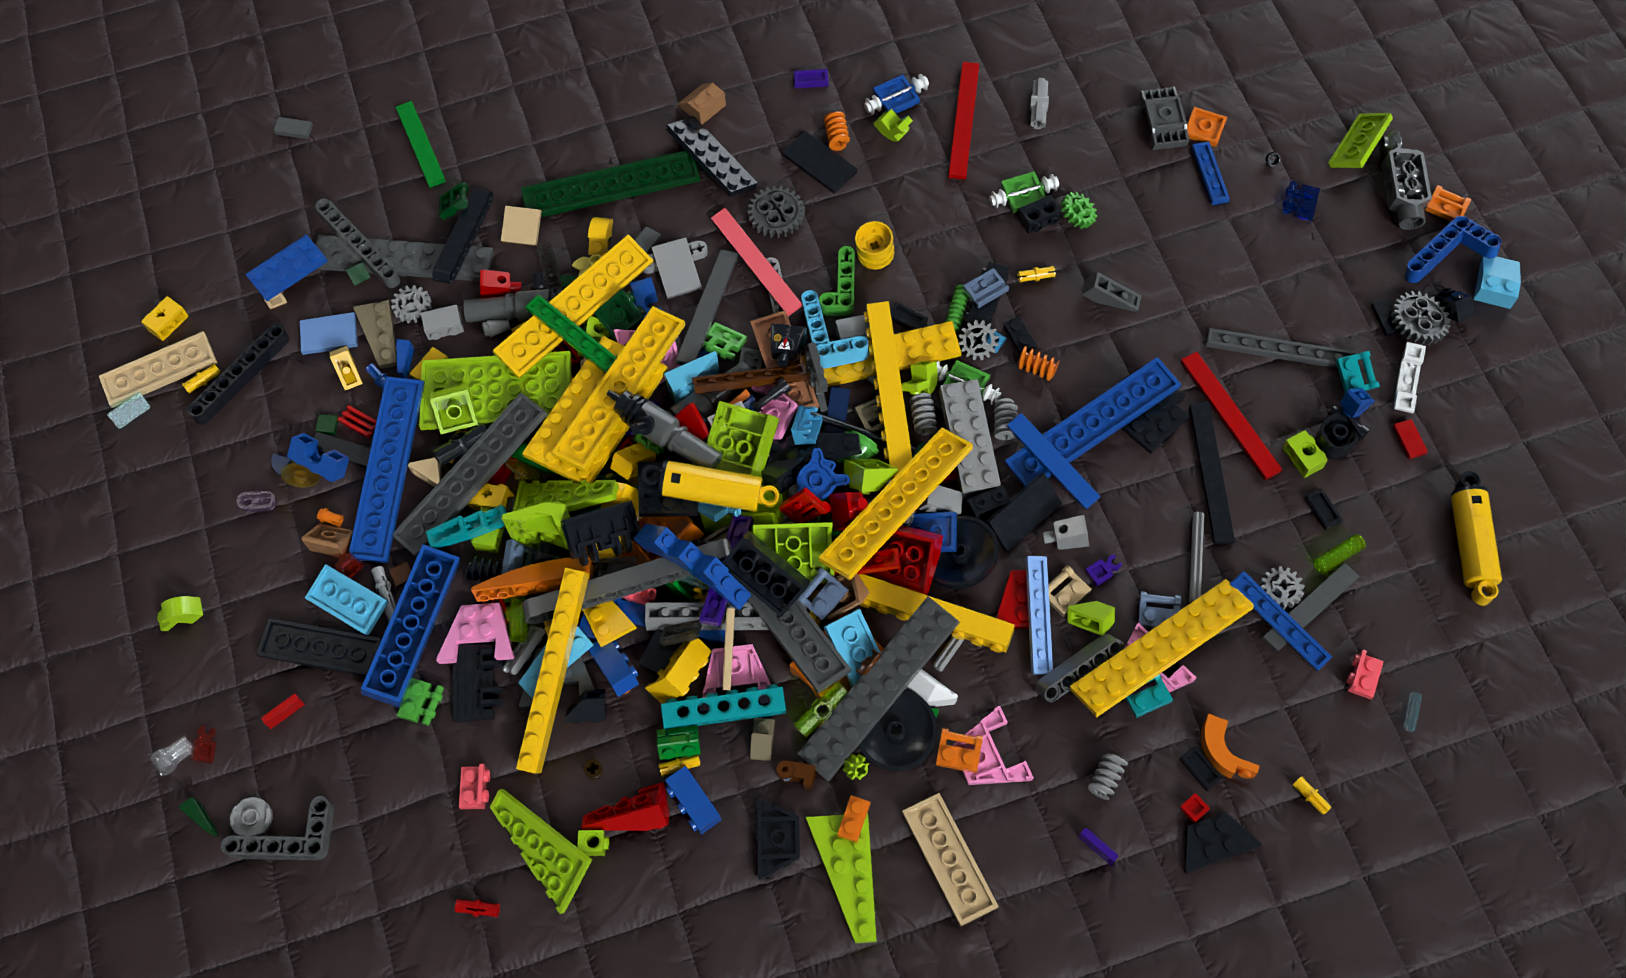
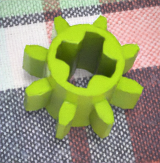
M851 754L844 761L845 768H843V771L847 773V777L851 780L855 777L861 780L868 773L869 763L865 761V757L861 754H858L857 757Z

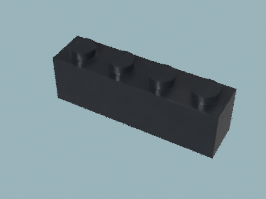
M992 262L988 263L987 268L983 267L981 275L994 268L1006 284L1009 276V267ZM1001 296L980 308L971 300L969 308H971L970 313L966 312L964 317L966 328L968 329L967 324L969 322L974 325L975 320L979 324H981L982 320H985L986 326L992 323ZM974 328L972 331L978 333L983 328Z

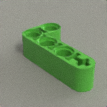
M843 246L838 252V293H823L819 298L822 314L825 316H849L854 311L855 252L850 246Z

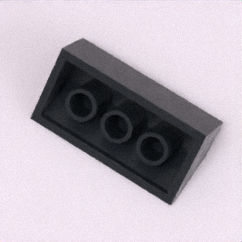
M749 530L722 561L729 569L728 572L742 586L780 617L789 610L810 583L809 579Z

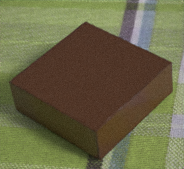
M408 562L389 570L397 588L404 586L410 575L411 568Z

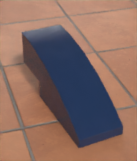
M831 387L828 417L846 423L850 389ZM826 424L825 433H845V430Z

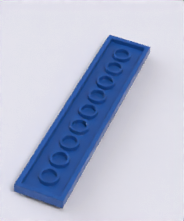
M1156 357L1044 433L1043 436L1071 463L1181 388V383L1162 361ZM1026 447L1005 460V464L1023 487L1040 473H1045L1047 478L1052 476Z
M386 376L348 554L350 559L388 563L425 385L422 380Z

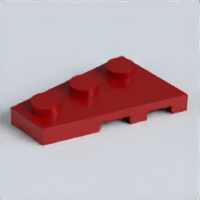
M1011 570L996 619L1014 624V629H1029L1026 570Z

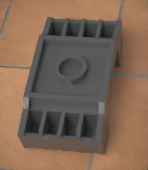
M1175 86L1154 90H1141L1139 103L1141 112H1146L1151 130L1149 143L1152 151L1187 146L1189 142L1187 122Z

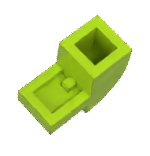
M890 109L884 112L873 124L882 135L891 141L898 142L909 131L910 127L908 125L913 120L909 116L900 119Z
M922 361L912 364V380L901 384L902 391H908L910 394H931L938 380L937 362Z
M182 596L162 602V610L158 612L157 620L160 625V631H169L177 623L193 624L203 616L200 597Z

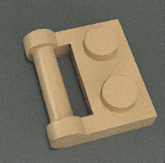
M1066 565L1062 572L1048 584L1049 604L1064 617L1068 613L1067 608L1070 605L1078 604L1092 589L1074 573L1070 566ZM1068 577L1071 582L1057 595L1053 596L1051 592Z

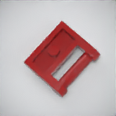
M806 487L780 503L778 508L795 524L809 523L821 514L825 515L831 511L828 502H822ZM814 507L816 508L807 515H802Z

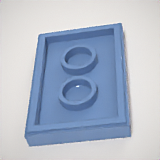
M355 313L300 320L302 354L332 351L345 346L348 348L358 347Z

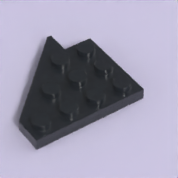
M1173 392L1121 429L1148 453H1153L1189 418L1190 415L1177 405L1185 397L1186 393Z

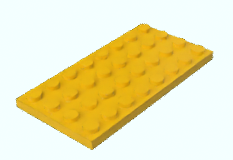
M605 336L599 341L603 347L616 357L619 356L625 347ZM588 359L522 453L525 458L576 483H579L580 480H586L588 483L594 482L630 428L621 420L586 472L552 455L551 452L605 376V373ZM659 363L639 394L649 399L664 377V373L668 371V367Z

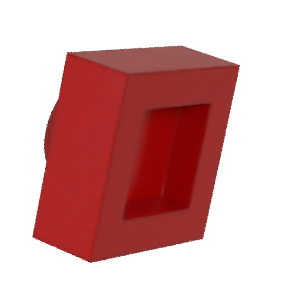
M1194 793L1180 806V809L1195 823L1210 810V807Z

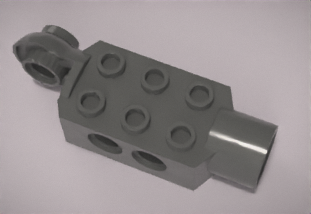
M1393 130L1386 136H1382L1379 140V151L1384 152L1386 155L1381 163L1388 209L1398 214L1401 229L1413 230L1422 227L1426 223L1424 209L1432 199L1424 153L1419 150L1402 149V137H1400L1398 130Z

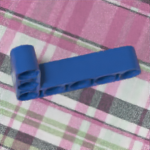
M1458 216L1408 262L1405 279L1410 283L1419 282L1460 243L1485 258H1495L1498 255L1502 240L1498 235L1465 216Z

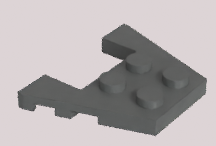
M815 342L809 343L808 351L805 352L807 372H810L811 388L815 390L819 404V413L827 416L828 408L824 392L828 391L827 379L824 378V370L820 364Z
M544 647L536 648L532 663ZM582 657L578 658L567 668L563 685L579 683V696L585 690H595ZM523 690L519 703L520 709H530L533 698L525 690Z

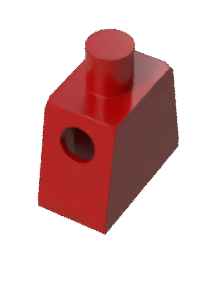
M480 270L481 298L505 296L506 294L521 291V282H510V273Z
M862 492L829 495L834 531L845 530L867 508L868 502L863 498Z

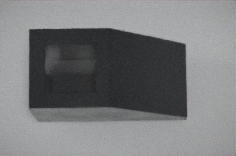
M1451 288L1441 289L1439 293L1433 295L1435 302H1441L1439 304L1440 307H1446L1443 312L1449 313L1447 318L1456 322H1462L1475 316L1471 295L1465 294L1462 291L1452 290Z
M799 457L773 462L761 471L764 485L774 486L779 494L785 492L796 483L798 472L806 465L804 458Z
M606 689L585 690L567 709L565 722L576 724L583 721L594 723L605 721L608 711Z

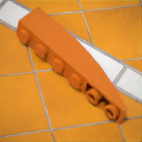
M587 555L589 563L586 566H582L578 558L571 559L570 557L549 560L503 573L473 586L471 591L477 602L556 591L561 587L565 568L590 574L588 580L593 579L594 566L589 555Z

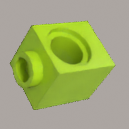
M578 830L577 848L587 856H605V850H609V837H606L604 830ZM598 839L599 844L596 847H589L591 840Z

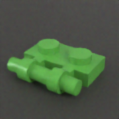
M715 322L709 329L706 337L709 342L705 341L702 348H705V351L709 353L716 351L720 358L733 361L735 354L730 351L733 350L738 353L747 342V336ZM716 344L722 345L724 348H720Z
M412 678L397 716L418 723L420 716H423L424 718L421 723L429 726L431 720L435 718L438 702H441L443 698L442 692L444 687L437 685L435 691L430 692L432 688L430 683ZM427 699H429L430 703L428 705V708L423 709Z

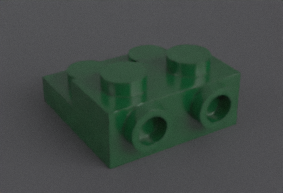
M623 289L594 312L615 341L617 339L614 330H636L647 314L641 305L637 306L635 304V296L630 291L626 292Z

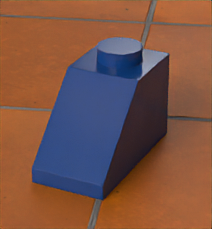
M1363 388L1349 389L1345 393L1340 405L1343 407L1342 411L1348 417L1354 418L1359 417L1375 401Z

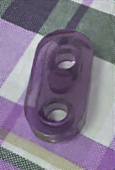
M248 491L238 496L237 505L244 512L270 511L277 505V498L270 491Z

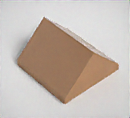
M319 523L302 536V541L310 551L346 559L350 549L353 530Z
M857 573L851 580L842 575L835 577L849 590L828 615L829 620L863 603L870 593Z

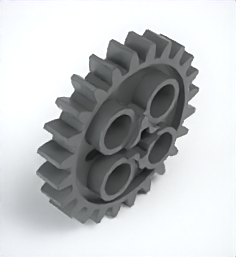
M773 185L772 190L766 187V192L760 189V195L754 194V199H750V204L748 205L749 223H752L753 229L757 228V233L763 231V236L769 233L770 238L774 234L777 235V238L780 237V234L787 237L786 232L793 234V228L798 230V224H803L802 219H805L804 202L800 200V195L796 196L795 190L790 193L789 187L783 190L782 186L776 189L775 185Z
M1413 291L1409 294L1405 292L1403 296L1400 295L1394 301L1390 309L1392 311L1390 316L1394 318L1392 323L1398 324L1395 329H1401V335L1407 334L1406 339L1412 337L1414 343L1419 340L1421 345L1425 341L1428 345L1432 342L1436 344L1449 332L1448 329L1451 327L1448 324L1451 319L1446 318L1449 313L1443 312L1446 307H1440L1439 304L1441 302H1434V297L1428 298L1427 293L1422 296L1420 291L1416 295Z

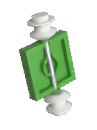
M1035 172L1001 181L1002 189H999L997 194L992 191L989 201L991 206L997 209L998 204L1005 206L1008 200L1013 213L1019 212V208L1046 197L1044 191L1047 194L1050 192V189L1057 191L1059 180L1053 174H1050L1049 179L1043 176L1040 183Z
M956 360L949 372L947 364L942 367L940 366V361L937 362L938 381L946 379L943 385L978 379L984 402L989 399L991 400V405H993L996 400L1000 399L1002 393L999 392V387L994 390L992 389V384L985 388L990 379V374Z

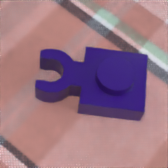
M1115 554L1109 556L1106 563L1100 559L1085 569V573L1096 587L1113 576L1112 571H1118L1121 568V562L1117 565L1111 562L1115 560Z

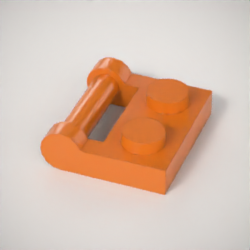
M1437 185L1425 211L1448 221H1453L1458 216H1464L1471 199L1468 197L1465 199Z
M942 728L936 766L977 773L983 736L977 735L975 737L959 734ZM952 740L973 744L975 749L971 750L946 745V741Z

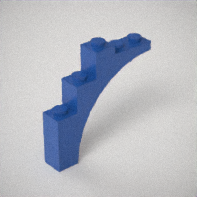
M645 524L634 537V540L647 552L664 557L685 569L717 592L736 610H741L752 595L728 572L729 569L717 557L704 555L692 542L680 540L667 527Z

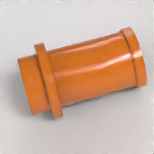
M321 508L317 514V519L320 522H327L337 527H340L344 520L343 515L333 513L328 508Z

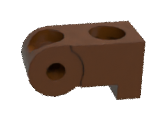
M781 761L777 765L776 771L781 781L801 782L804 789H813L816 766L793 761Z

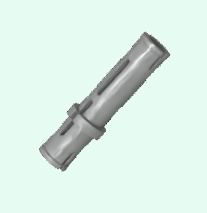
M378 566L373 568L371 572L376 583V591L379 592L382 598L389 601L384 609L389 623L396 604L391 593L390 581L387 580L384 567Z

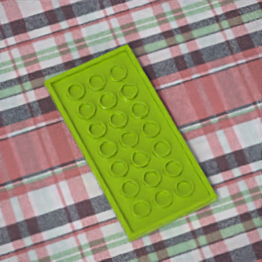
M549 352L520 379L497 356L422 360L421 380L424 381L425 385L420 404V429H439L430 401L431 393L464 384L469 385L478 425L483 423L485 426H491L520 393L549 415L571 383V352Z

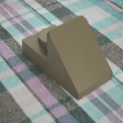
M754 719V728L751 734V760L771 761L775 728L774 719Z

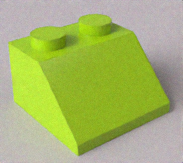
M468 384L431 393L430 401L441 434L478 425L474 402Z
M845 459L843 474L848 475L850 478L849 488L857 489L862 494L868 495L871 492H878L897 473L898 468L879 459Z

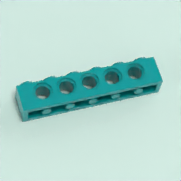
M774 684L766 686L767 689L758 690V687L747 688L746 692L738 693V690L727 691L726 695L718 696V693L706 694V698L688 696L684 701H678L677 698L665 700L666 703L661 704L664 729L691 725L702 726L786 714L783 687ZM767 696L770 702L766 706H761L758 703L759 698ZM747 699L750 702L749 706L746 709H741L738 706L740 700ZM721 702L729 703L727 711L722 712L718 709ZM705 704L709 706L708 713L704 715L699 714L698 708ZM686 707L689 709L686 717L678 716L680 708Z

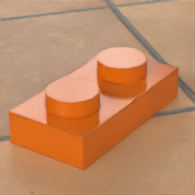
M852 795L850 796L837 834L838 837L855 843L858 842L871 802Z

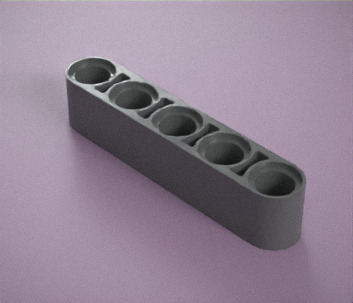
M1108 633L1098 637L1040 678L1034 687L1036 694L1048 702L1058 700L1070 691L1072 684L1124 649L1123 642Z

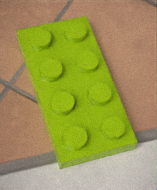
M1359 113L1329 160L1330 167L1362 168L1392 121L1391 113Z

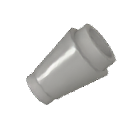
M508 319L486 320V322H482L485 337L489 336L491 338L510 330Z

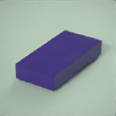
M828 69L794 71L795 88L829 86Z
M1085 828L1080 833L1078 838L1110 866L1116 861L1118 854L1089 829Z

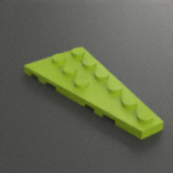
M572 480L547 481L546 483H540L539 481L526 483V481H520L513 511L544 502L552 503L553 501H559L566 505L568 512L616 500L619 485L616 480H596L594 483H588L586 480H580L579 483H574Z
M498 790L490 806L491 810L502 827H506L512 836L510 839L513 844H517L522 851L521 856L536 879L540 880L546 888V894L549 899L552 898L556 903V909L559 914L565 913L592 859L506 790Z
M868 813L857 843L837 836L844 815L806 817L855 944L877 942Z

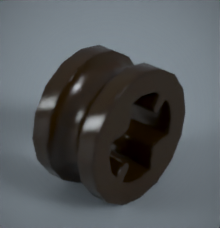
M591 759L585 763L584 773L589 779L595 780L602 776L603 767L598 760ZM591 765H595L596 768L599 766V769L595 770V774H592L591 771L588 772L592 768Z

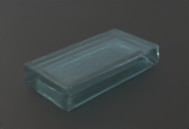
M138 392L107 415L121 429L151 408V406Z

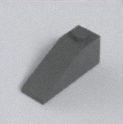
M1099 272L1085 279L1081 294L1096 303L1134 312L1139 310L1142 296Z

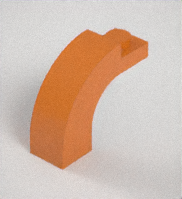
M1208 714L1201 731V745L1205 757L1219 773L1230 779L1235 772L1240 777L1246 779L1254 778L1258 773L1260 765L1234 756L1225 744L1224 735L1228 720Z

